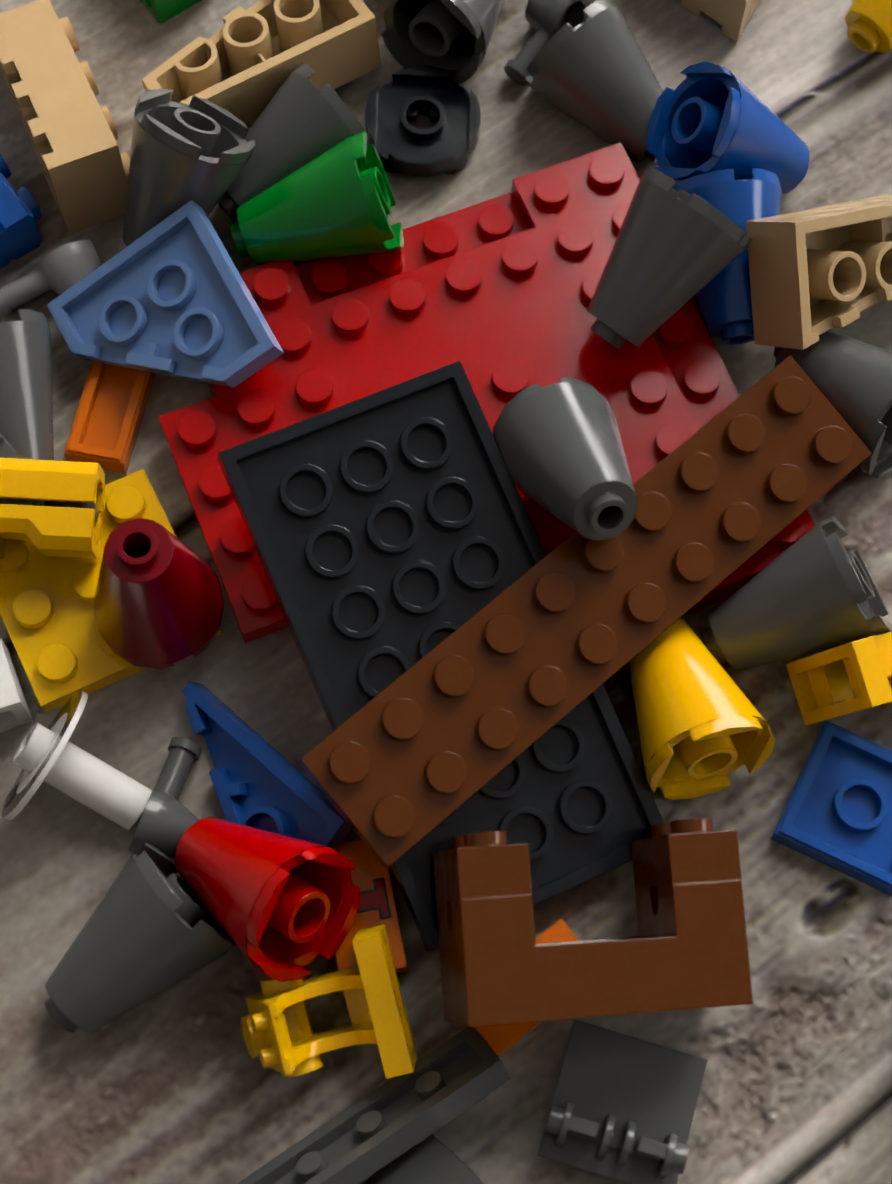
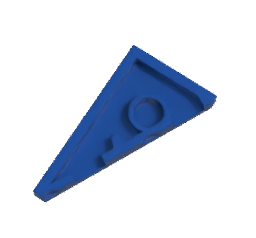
M188 681L182 690L187 701L186 712L194 734L204 736L215 769L210 771L209 774L227 821L337 850L352 828L323 792L201 683Z

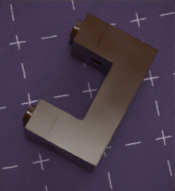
M712 818L670 821V823L651 825V838L631 841L639 936L536 944L528 843L507 844L506 831L466 833L460 837H452V849L433 854L444 1021L467 1027L753 1004L737 830L713 831Z

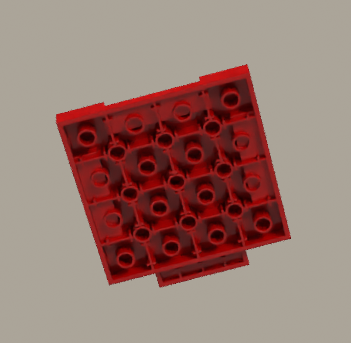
M621 142L512 179V192L402 229L404 236L403 249L390 253L318 259L295 266L293 261L269 262L239 273L284 353L235 388L208 383L213 395L212 398L158 416L245 643L288 627V624L218 463L217 457L219 452L460 361L492 434L493 427L504 406L524 388L535 383L540 388L550 384L561 383L558 378L572 377L592 384L612 407L634 484L740 397L692 299L639 347L627 340L622 349L619 350L590 330L597 318L588 313L587 309L640 182ZM518 491L547 556L576 531ZM806 509L682 616L729 598L816 526L808 510Z

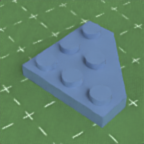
M193 200L186 203L47 304L71 353L84 360L235 388L284 353L205 211Z

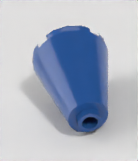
M707 61L690 65L680 72V74L687 77L675 90L666 87L659 96L649 119L646 138L647 152L656 157L658 167L653 166V168L673 180L679 182L695 175L723 169H733L735 180L753 179L752 168L765 169L777 174L781 184V194H786L796 188L806 176L810 158L807 144L728 69Z
M752 168L753 179L735 180L733 169L716 170L692 176L675 183L673 189L677 192L679 189H682L691 195L695 193L726 215L745 232L746 221L780 214L782 192L780 180L776 173L765 169ZM746 247L738 257L695 295L709 334L722 337V342L726 345H738L754 341L748 248Z

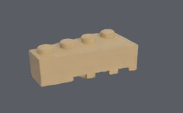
M37 0L0 13V70L70 235L125 215L130 158L126 151L122 153L119 151L116 142L118 134L107 106L100 107L95 95H98L99 91L87 60L79 63L74 53L80 50L68 16L58 19L50 0Z
M259 0L247 10L239 5L223 17L224 25L222 29L208 39L198 36L142 78L145 92L156 89L174 90L171 101L190 105L193 95L206 99L228 110L250 129L290 73L301 63L310 66L315 71L307 80L318 91L326 84L334 90L381 67L376 17L362 0Z
M892 194L746 221V234L752 239L747 248L754 343L756 345L804 350L820 341L819 335L833 327L843 328L860 318L859 312L879 301L888 302L892 300Z

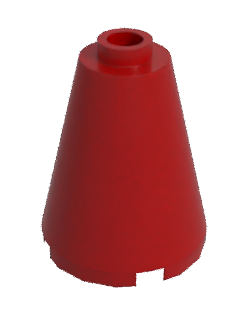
M214 817L197 821L179 839L175 852L177 872L255 968L279 982L300 980L311 973L303 967L313 961L319 954L329 960L340 948L352 928L360 903V888L352 883L350 870H357L353 861L343 856L339 851L320 844Z

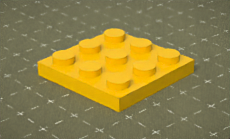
M144 468L105 485L103 513H99L98 518L103 520L99 559L45 556L32 541L5 539L4 559H0V616L45 714L64 706L78 690H82L89 695L147 668L135 666L114 654L98 631L94 617V598L105 543L117 526L132 519H149L161 524L176 536ZM220 629L215 635V637L222 634Z

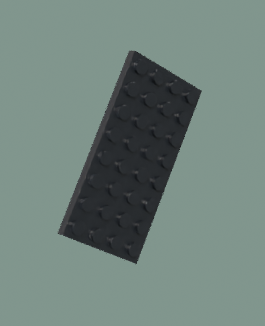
M460 361L218 453V463L333 731L546 557ZM600 685L390 865L427 952L439 949L433 854L452 849V837H460L466 833L506 831L507 844L528 843L533 905L632 861L631 841L651 838V825L665 824L604 685Z

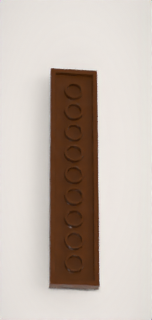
M789 355L633 484L638 508L635 518L626 530L607 540H591L582 536L577 531L297 762L383 867H389L872 452L793 357Z

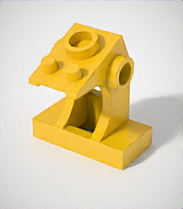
M892 631L852 641L786 664L805 726L892 701V690L890 687L892 686Z
M385 924L357 931L352 939V944L358 966L294 981L279 982L269 976L261 979L259 982L262 991L245 996L249 1015L241 1017L242 1033L250 1056L252 1058L260 1057L263 1068L269 1067L282 1073L283 1077H294L321 1068L323 1066L322 1053L353 1045L378 1044L386 1079L414 1072L418 1056ZM343 990L351 1024L313 1033L306 1000Z

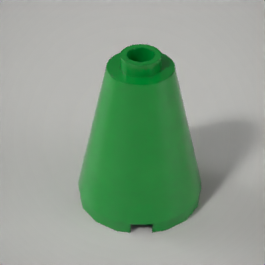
M363 131L351 135L238 207V221L232 222L230 228L239 254L242 257L250 255L255 264L263 265L279 261L297 262L390 253L403 249L404 236L401 222L390 226L387 217L388 214L392 213V206L396 205L395 199L374 144L367 145L368 134Z

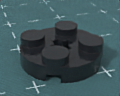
M413 66L401 69L392 74V82L384 85L379 92L377 86L367 100L365 129L370 137L367 141L368 144H374L384 170L387 172H399L414 177L456 174L464 169L468 156L474 151L479 140L481 110L478 99L471 89L469 94L464 87L457 84V76L445 69L433 66ZM425 113L429 114L430 122L437 124L428 129H417L408 122H416L418 114Z

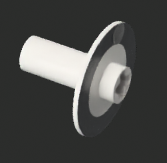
M78 690L62 707L48 728L35 723L17 749L12 763L22 770L3 803L2 817L8 821L15 818L44 781L124 829L129 830L145 809L152 790L68 741L83 713L88 699L86 692Z

